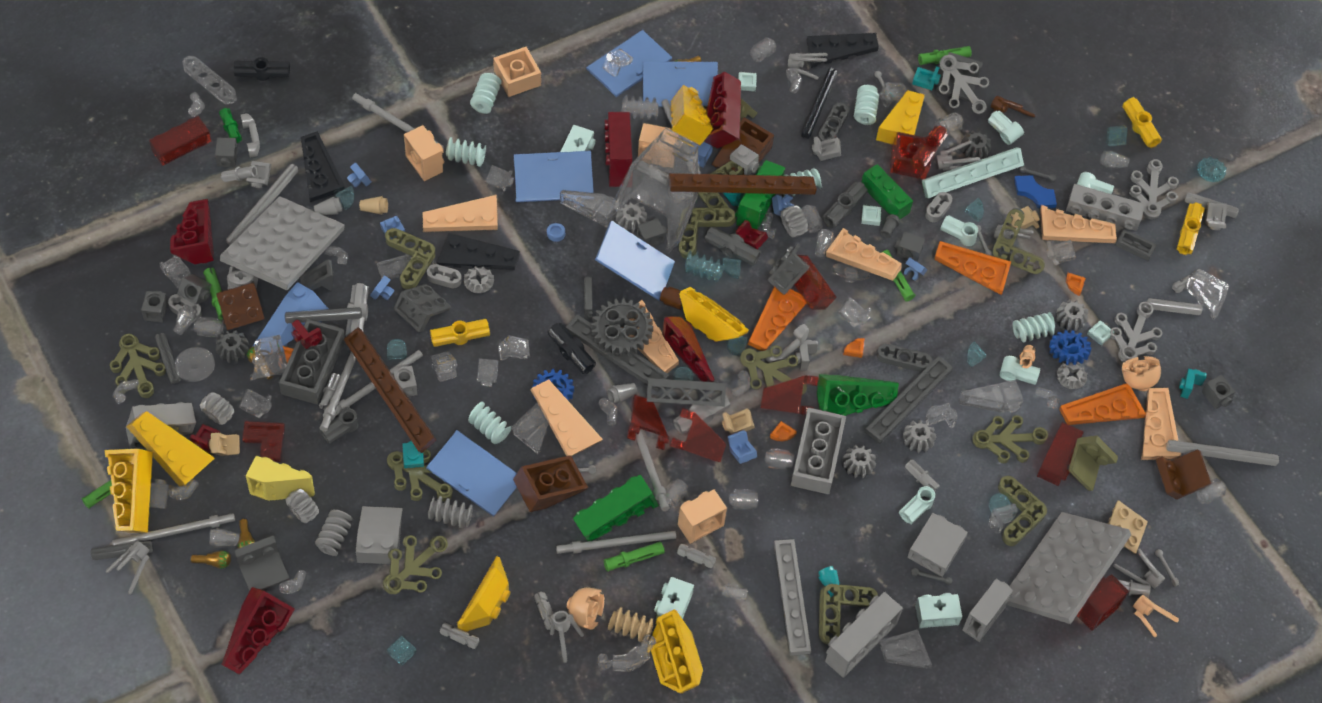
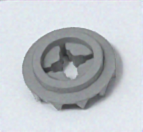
M475 266L473 269H468V272L464 274V284L471 292L484 293L493 286L494 275H492L490 269L487 270L484 266L482 268ZM477 275H479L480 278H482L481 284L476 279Z
M1071 362L1068 365L1062 363L1057 370V379L1061 385L1068 389H1079L1085 385L1088 373L1085 372V368L1081 367L1078 362L1076 365H1073ZM1070 372H1071V373H1074V372L1076 373V376H1075V377H1074V376H1071V377L1069 376V377H1068V375H1069Z

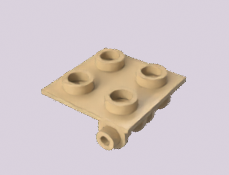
M1117 500L1107 524L1130 530L1131 536L1124 547L1136 554L1148 521Z

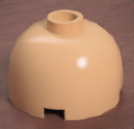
M1144 356L1145 360H1138V357L1124 362L1122 364V374L1125 382L1130 387L1139 391L1149 390V388L1158 383L1161 376V366L1158 359Z
M582 588L568 599L567 609H569V615H573L579 627L592 630L598 625L599 622L594 621L597 615L602 616L604 609V595L600 594L602 592L600 589Z

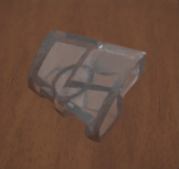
M1198 268L1190 274L1186 289L1191 295L1196 297L1199 304L1205 305L1212 313L1210 317L1215 319L1223 306L1229 284Z
M280 335L256 340L254 347L255 355L252 363L255 364L254 372L250 375V380L283 374L287 361Z

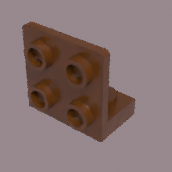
M253 282L216 294L227 330L265 319Z
M1198 449L1172 461L1163 456L1156 459L1166 493L1176 500L1211 485L1201 451Z

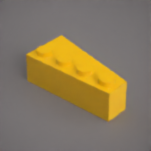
M682 85L671 100V111H673L671 113L673 118L671 130L701 145L713 128L702 105V100L699 98L698 91L693 87L688 88Z
M142 449L104 450L105 457L108 458L109 462L107 467L108 475H111L112 486H110V492L114 496L113 512L116 531L148 533L153 452Z

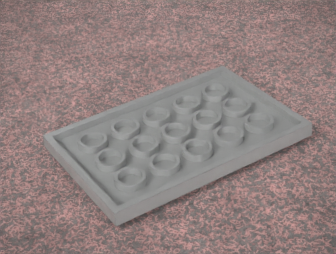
M279 196L220 255V261L288 290L344 231L345 224Z
M1061 512L1011 583L1010 588L1013 592L1007 605L1071 624L1130 538V530Z

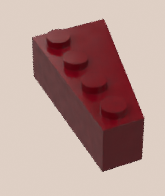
M726 72L713 77L706 110L713 130L704 142L717 149L740 139L741 81Z
M608 112V119L604 120V129L608 130L605 131V142H608L605 143V153L608 154L606 155V166H609V187H631L632 143L630 112Z

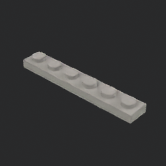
M794 539L774 541V550L790 656L810 654L811 646Z

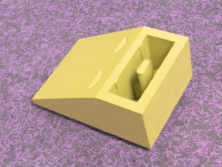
M256 456L246 474L250 494L268 501L286 499L291 492L297 489H303L310 497L315 495L312 475L307 471L292 469L287 464L275 463L267 457L261 458Z

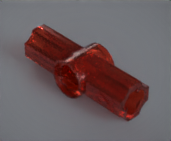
M941 125L935 126L930 134L925 137L922 145L910 161L914 169L918 171L924 170L931 159L935 157L936 152L948 136L945 127Z

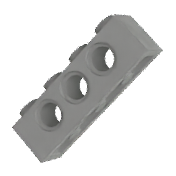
M1074 184L1066 211L1137 231L1145 204Z

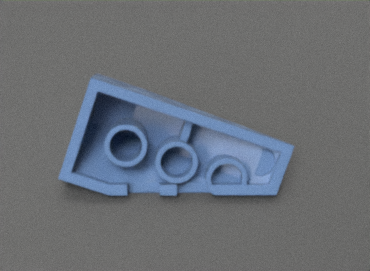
M297 282L284 297L253 346L260 347L264 351L265 356L270 357L280 350L281 345L286 347L288 342L294 339L291 334L293 331L292 324L285 322L286 312L325 310L328 307L312 290Z

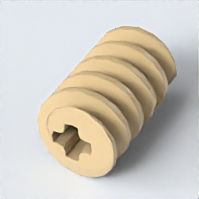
M620 607L617 612H613L608 630H612L615 626V633H619L622 630L623 636H626L630 632V638L632 639L638 634V641L641 642L646 637L647 644L653 629V618L645 622V616L643 615L638 620V613L630 617V610L622 614V607Z

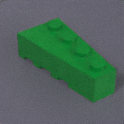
M765 160L762 166L759 165L756 175L783 176L786 167ZM745 193L735 213V217H737L736 225L741 226L747 220L753 229L758 230L772 203V198L776 194Z
M638 475L637 477L629 478L623 486L611 490L606 497L594 501L593 505L589 508L577 512L573 520L587 542L611 532L614 525L622 526L626 524L629 517L633 515L639 517L645 514L644 510L651 506L652 509H655L659 505L642 476Z

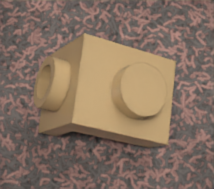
M1029 206L1022 208L1021 210L1024 212L1025 218L1021 229H1026L1032 225L1036 229L1039 228L1037 221L1040 218L1036 210L1032 211ZM1018 212L1011 214L1013 217L1012 226H1014L1018 219L1021 220Z
M748 408L729 415L727 412L722 413L724 418L722 425L726 432L729 431L731 434H735L743 430L749 431L755 428L751 412Z
M211 433L209 441L211 453L220 456L238 455L240 453L239 435Z

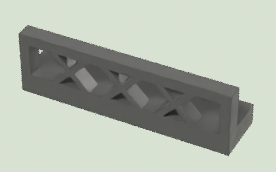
M648 378L647 402L725 407L726 383ZM652 388H661L665 392L660 398H651ZM673 389H680L685 395L677 400L673 399L669 392ZM693 390H698L704 396L699 401H693L688 394ZM712 391L722 392L721 402H713L708 395Z

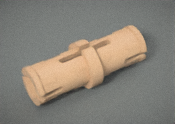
M1026 345L1020 354V365L1023 364V368L1031 367L1032 361L1034 362L1036 350L1035 348L1033 349L1032 345Z

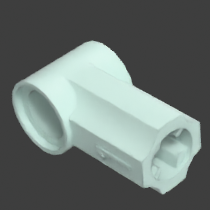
M995 111L988 119V123L1000 133L1002 140L1008 145L1024 135L1022 127L1017 122L1012 123L1001 111Z
M1089 172L1081 173L1077 185L1112 194L1114 188L1113 185L1096 180V177Z
M949 215L946 216L941 225L942 231L960 239L964 246H972L976 243L978 227L974 223H964Z
M1006 356L1002 363L1000 377L1007 381L1017 379L1036 385L1040 368L1034 366L1023 368V364L1020 365V360L1017 357Z
M927 486L921 487L918 493L899 511L900 516L906 523H914L926 510L932 507L935 499L934 490ZM922 496L928 497L929 500H927V501H926V500H923L921 497H922Z

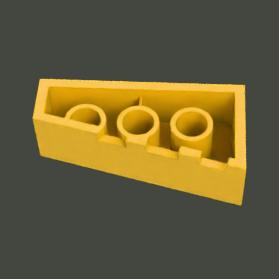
M147 411L141 413L126 426L147 451L153 452V458L179 487L186 485L215 459Z

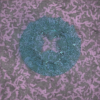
M1210 156L1208 159L1203 158L1199 162L1197 170L1199 175L1206 181L1218 182L1225 177L1227 168L1224 167V162L1218 161V158L1212 159ZM1214 166L1215 169L1210 172V168Z

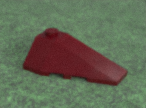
M208 199L189 202L182 215L183 220L181 224H178L176 227V234L172 235L170 239L171 254L193 264L214 261Z
M682 317L664 318L663 337L669 343L672 350L702 382H714L715 379L691 324L687 321L685 322Z
M252 587L242 604L221 665L240 674L257 657V653L264 646H268L271 643V639L286 627L295 608L264 590Z

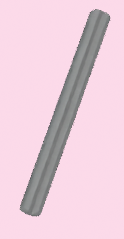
M290 164L233 230L226 239L228 245H231L270 206L297 174L298 167L296 165Z
M1168 440L1166 443L1167 451L1188 454L1198 449L1201 451L1202 456L1271 466H1277L1279 463V456L1276 454Z

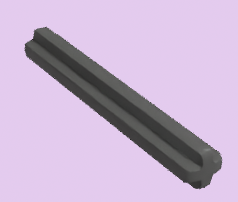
M360 307L285 313L286 323H292L296 320L302 323L306 322L307 319L331 321L362 318V309Z

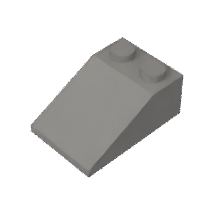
M362 506L356 543L357 563H391V560L388 558V552L391 549H399L403 508ZM396 551L392 554L394 559L398 556Z

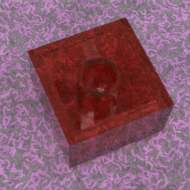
M897 132L891 149L890 173L926 179L931 167L932 139Z
M1112 574L1107 578L1102 577L1077 614V617L1093 631L1121 607L1129 590Z

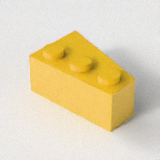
M907 90L879 126L876 140L911 149L925 95Z

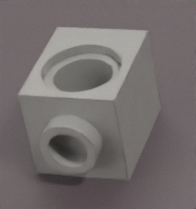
M400 366L397 369H393V376L406 396L417 395V385L412 366Z

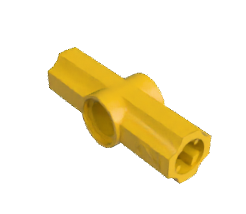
M1133 97L1124 102L1122 107L1133 123L1132 129L1135 133L1140 134L1146 146L1153 148L1161 143L1162 138L1151 122V114L1144 111L1138 99Z
M1195 202L1190 203L1176 248L1180 254L1187 255L1193 252L1205 209L1202 204Z
M487 319L467 323L456 321L452 326L430 330L433 347L451 343L463 345L468 340L490 336Z

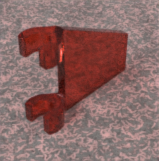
M805 375L764 388L761 408L806 416L808 408L813 407L800 405L803 385L817 386L818 377Z
M634 395L627 439L635 441L636 434H639L640 429L658 434L656 448L664 450L665 443L668 444L669 436L654 402H647V398Z
M682 408L680 417L690 419L693 422L686 441L684 442L673 437L670 446L721 462L726 443L696 412Z

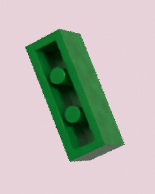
M878 164L863 173L861 183L865 185L867 192L889 215L894 214L899 219H902L910 213L913 200Z

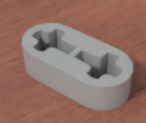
M947 192L937 194L926 209V219L930 222H938L949 210L952 204V196Z
M438 264L430 265L427 268V279L431 283L448 288H457L461 285L462 277L458 270Z
M174 294L169 298V308L173 313L190 322H196L201 319L202 310L199 304H194L178 294Z

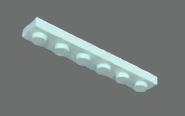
M1017 147L923 179L922 184L925 197L931 198L940 192H948L1024 166L1021 148Z

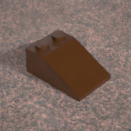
M571 455L522 466L513 479L530 512L546 509L588 489Z

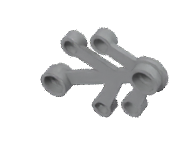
M952 55L942 57L940 68L944 72L939 92L947 94L950 90L948 85L950 74L955 78L949 106L952 109L959 107V95L962 88L972 102L973 112L976 114L984 113L986 111L985 101L978 99L968 84L986 88L989 85V79L987 77L977 78L961 75L957 70H969L970 73L976 74L979 71V65L975 62H958ZM947 61H951L952 66L947 67L945 63ZM976 65L977 70L971 71L970 67ZM983 79L987 81L985 86L980 84ZM942 86H947L946 92L941 91ZM956 100L958 104L952 106L951 101ZM981 104L983 106L982 110H977L976 105Z
M1158 159L1151 160L1147 166V172L1151 175L1150 186L1142 179L1143 174L1140 171H1133L1131 175V181L1137 185L1131 187L1129 194L1136 198L1138 202L1145 204L1143 214L1147 219L1159 217L1161 209L1175 203L1178 198L1177 193L1170 191L1165 199L1157 202V197L1170 189H1175L1179 183L1176 177H1170L1167 183L1158 188V175L1163 168L1161 161ZM1142 190L1149 196V201L1141 194Z
M1149 302L1139 304L1137 308L1138 318L1133 330L1124 313H1118L1114 319L1115 323L1122 327L1129 339L1127 345L1121 336L1122 331L1117 327L1112 328L1110 331V338L1115 340L1120 348L1118 356L1122 362L1143 354L1153 355L1157 350V345L1153 342H1148L1146 346L1135 348L1137 343L1149 339L1159 340L1162 336V330L1157 327L1140 334L1145 319L1149 318L1154 310Z

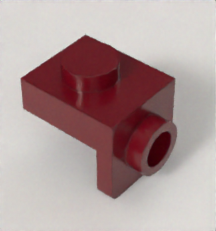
M747 220L736 230V234L743 238L744 243L757 250L768 239L766 232L753 229Z
M299 320L291 323L293 338L296 342L300 341L305 349L316 346L322 340V333L319 328L308 332Z
M202 424L197 434L190 436V441L210 454L209 441L211 433H220V431Z

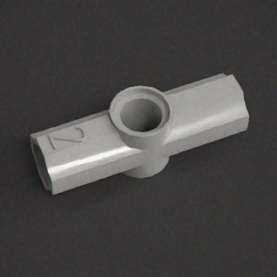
M363 283L352 285L351 300L347 308L360 307L362 309V318L347 319L346 337L357 327L364 331V324L368 317L367 301L369 286Z
M722 392L710 399L713 402H721ZM725 397V407L692 405L689 411L673 419L675 429L683 435L698 425H707L713 420L714 416L730 407L728 397Z

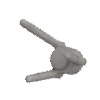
M790 53L788 67L793 68V72H798L818 80V76L800 69V67L804 66V61L826 62V58L815 57H823L828 54Z
M971 141L964 142L948 150L940 151L941 155H936L938 169H943V171L961 167L953 166L956 163L979 161L980 157L952 160V155H948L971 144Z
M998 224L994 234L995 239H998L1003 225ZM1020 228L1017 237L1030 239L1029 235L1022 233L1033 234L1034 231ZM1011 229L1004 231L1005 238L1010 239L1011 235L1014 236V232ZM1016 253V255L1024 259L1023 254Z
M139 541L131 545L123 555L106 569V573H109L120 564L116 568L119 571L130 559L136 562L141 560L128 591L129 595L132 594L143 567L150 558L146 555L150 550Z
M1138 549L1137 552L1150 569L1144 575L1146 580L1117 564L1113 565L1114 568L1141 584L1151 585L1153 589L1165 580V577L1156 570L1141 549Z
M558 611L550 616V635L554 634L555 629L559 632L563 662L566 663L567 653L564 632L569 629L571 623L581 637L584 636V633L575 622L572 614L568 615L565 611Z

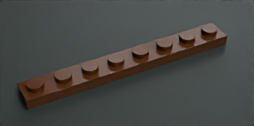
M669 173L668 176L670 192L815 195L817 190L813 176Z
M357 327L343 340L417 450L423 453L437 441L362 329Z

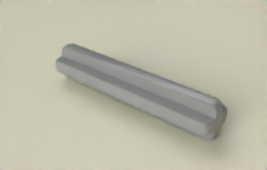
M1190 192L1185 197L1186 203L1192 204L1196 202L1202 204L1205 209H1207L1208 201L1218 202ZM1228 205L1226 216L1236 218L1239 209Z
M1152 298L1147 300V302L1152 304L1154 310L1201 315L1203 310L1201 304Z

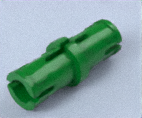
M229 108L220 110L219 115L224 124L223 128L228 133L229 138H236L237 143L241 142L242 137L237 128L238 123L233 119L231 110Z

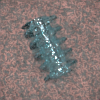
M690 250L685 263V271L689 274L692 270L693 276L700 272V278H704L707 274V280L709 281L714 276V282L717 283L724 273L726 261L720 265L719 258L714 263L712 256L707 261L706 254L699 258V252L692 256V250Z

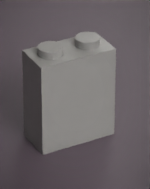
M932 513L910 548L907 558L943 577L964 543L968 532L963 527L947 521L945 517Z
M996 579L966 620L963 631L978 642L981 641L1007 606L1013 592L1007 583Z

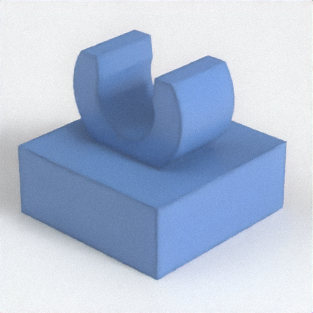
M356 162L350 166L354 173L350 174L347 179L354 187H357L361 181L365 186L372 182Z
M789 195L784 197L774 196L772 198L774 214L781 216V211L789 206H794L790 203L793 197Z
M398 216L380 222V227L384 234L391 228L405 232Z
M909 257L905 263L909 267L905 269L904 274L907 276L910 271H914L912 280L916 281L919 273L924 276L928 269Z
M384 275L370 296L376 300L381 295L384 299L388 300L394 292L391 287L387 286L390 279Z

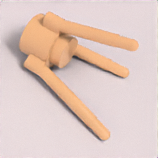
M1144 595L1139 597L1133 606L1137 610L1134 614L1141 619L1154 637L1157 634L1143 616L1144 614L1148 616L1153 610H1156L1175 622L1179 621L1173 614L1157 606Z

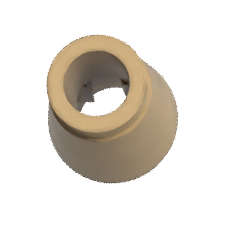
M382 196L360 200V211L382 215L388 211V200Z

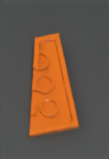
M942 241L939 242L934 260L1002 295L1011 261Z
M774 286L747 345L760 351L767 350L809 302L810 298L792 289L784 295Z
M1127 383L1061 405L1059 408L1067 425L1145 418L1146 416L1135 393Z

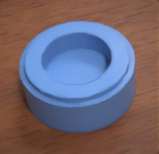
M559 223L549 225L547 237L555 242L563 240L565 237L564 226Z

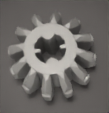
M631 201L629 205L623 203L622 208L617 210L616 221L618 225L627 231L631 230L632 234L635 229L637 230V225L646 222L647 212H645L644 206L639 207L638 203L632 205Z
M797 205L789 206L781 211L780 218L782 219V224L791 237L801 236L808 231L805 214Z
M1069 299L1067 303L1062 302L1057 309L1056 321L1061 322L1060 327L1065 326L1067 331L1070 328L1074 331L1078 328L1082 329L1088 321V309H1084V304L1079 305L1078 300L1073 303Z
M214 392L205 396L200 403L201 411L209 419L220 425L229 421L234 414L233 406L225 398Z
M920 419L918 424L912 421L910 425L905 427V432L903 433L905 446H910V451L917 449V453H920L922 449L924 452H927L929 448L934 446V441L936 440L934 427H929V422L923 424Z
M855 445L853 449H847L846 454L843 456V467L848 469V474L854 473L855 478L858 475L864 478L866 474L870 475L876 466V456L871 454V448L865 450L864 445L861 448Z
M303 489L291 492L286 498L287 506L303 523L313 520L319 513L318 506Z

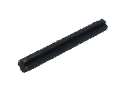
M830 68L827 71L802 129L801 136L803 138L809 139L837 76L836 69Z

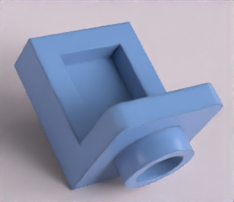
M745 430L728 436L730 452L739 464L757 457V451L748 441Z

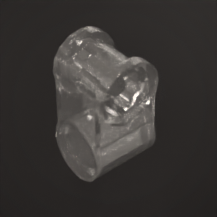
M172 255L171 259L165 263H159V266L165 276L179 289L183 277L189 276L191 273L180 257Z

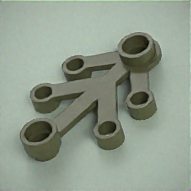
M125 334L119 341L121 350L116 358L110 362L111 371L119 373L123 368L122 361L127 354L130 356V360L122 373L115 379L116 386L120 389L126 388L128 386L127 379L134 369L139 381L137 386L139 395L142 398H150L154 394V387L150 381L146 380L142 367L153 370L157 376H163L166 373L163 363L152 362L160 358L159 349L140 344L136 336ZM136 351L148 354L150 360L139 357Z
M774 345L771 349L757 352L754 349H746L741 353L740 361L743 366L749 369L752 389L759 390L762 387V381L757 375V367L764 373L768 389L767 397L770 400H775L778 397V390L774 386L773 377L791 387L792 393L796 396H803L806 393L807 385L804 381H795L777 370L786 367H796L798 365L797 356L790 355L785 360L768 364L761 361L772 356L774 358L780 357L782 349L778 345ZM779 349L780 353L775 355L773 354V350ZM752 355L754 358L752 361H748L746 357ZM791 358L796 359V363L790 364L789 360ZM754 381H759L760 383L758 387H754L752 384ZM801 384L803 386L802 390H796V385ZM775 391L776 395L774 397H771L769 395V392Z
M1015 415L1000 435H992L996 429H1001L1004 424V419L1001 416H995L986 430H979L974 433L972 441L980 449H989L998 456L997 458L1000 463L1005 464L1010 459V453L994 444L1001 443L1017 455L1019 462L1024 463L1029 458V452L1021 449L1013 442L1033 441L1035 444L1041 445L1046 442L1048 432L1046 429L1038 427L1034 429L1033 433L1011 434L1023 424V418Z
M425 450L423 455L428 457L423 459L424 463H428L431 459V453ZM395 451L388 455L387 465L394 470V486L397 490L402 491L406 488V479L402 473L403 469L409 473L411 484L410 497L412 500L419 501L422 499V490L419 488L418 480L435 490L437 498L442 496V502H445L447 498H452L453 490L450 485L440 484L426 475V473H432L426 469L428 465L404 468L402 452ZM398 482H403L404 484H403V485H398L397 483H398ZM417 492L419 495L415 496L413 493Z
M412 535L406 536L403 539V544L406 547L404 569L399 573V560L402 557V552L399 549H391L388 552V558L391 560L390 574L383 580L384 590L389 594H397L402 589L414 590L420 593L426 590V582L423 580L415 582L404 581L409 575L428 576L431 579L440 578L442 574L440 568H420L419 566L435 552H443L447 549L448 542L443 536L433 537L430 540V546L415 559L414 547L417 544V539ZM409 538H411L413 541L412 545H408L407 540ZM435 541L440 543L438 548L435 547ZM394 551L398 554L396 559L392 556ZM434 569L437 571L436 577L432 575ZM391 580L395 582V586L393 588L390 587ZM418 583L422 584L421 590L417 588Z

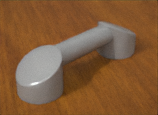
M240 114L243 129L249 128L252 139L251 143H247L250 158L256 157L260 150L256 123L249 114Z
M802 324L795 329L793 334L797 339L782 351L780 357L774 358L772 356L765 358L768 363L784 360L803 344L809 335V328L806 324ZM774 349L773 354L777 355L779 351Z

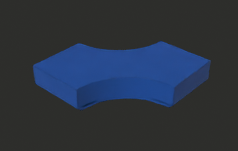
M1033 175L1015 176L1014 183L1017 195L1031 199L1037 209H1040L1041 205L1048 208H1056L1057 203L1054 189H1046L1040 186L1034 180Z

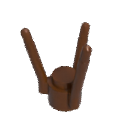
M996 96L991 103V108L994 109L992 113L995 111L1005 113L1008 108H1011L1030 117H1035V114L1021 109L1023 105L1006 100L1000 96Z

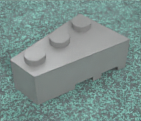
M183 402L134 406L131 409L127 422L128 425L141 413L147 411L182 436L193 433L196 424L192 403ZM126 427L130 448L136 447V443L139 441Z

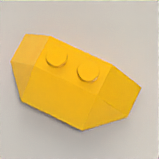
M692 287L680 292L679 295L686 320L694 328L706 334L709 339L717 342L739 338L748 333L749 329L739 319L712 299L696 292Z
M495 557L477 591L457 623L459 629L467 632L490 625L491 621L498 617L501 610L499 607L502 602L508 600L510 595L509 582L500 557Z
M673 609L657 617V625L652 635L650 650L660 684L682 694L700 684L703 668L692 632L677 610Z

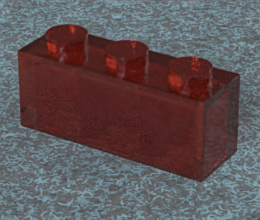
M197 116L160 135H156L149 141L152 152L163 166L210 143L211 138L209 130L200 117Z
M797 255L810 267L794 285L812 310H825L837 298L808 255Z
M1062 422L1037 477L1056 486H1059L1061 480L1066 481L1069 474L1067 467L1071 463L1077 438H1081L1084 432Z

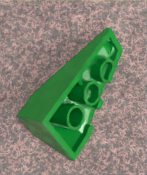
M819 374L817 386L819 409L846 416L855 412H863V410L872 407L877 408L891 404L897 398L899 383Z

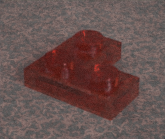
M245 421L242 440L245 443H262L260 457H267L273 462H280L285 424Z

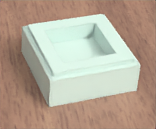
M739 72L738 79L741 81V90L756 91L757 73Z
M863 205L861 224L880 226L881 207Z
M1100 320L1088 331L1087 335L1102 346L1110 338L1111 329Z

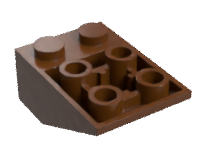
M744 117L740 121V139L723 146L712 165L720 168L731 161L730 154L741 144L759 155L758 163H760L772 149L774 134ZM732 167V170L736 172L738 168Z

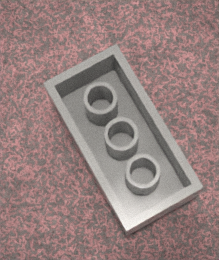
M808 408L791 486L825 494L830 493L846 416Z
M883 592L880 596L876 595L870 601V606L866 610L863 608L856 615V620L853 623H847L842 630L843 633L839 637L837 635L834 636L828 645L830 647L826 651L827 657L825 662L843 678L897 625L903 607L887 593Z

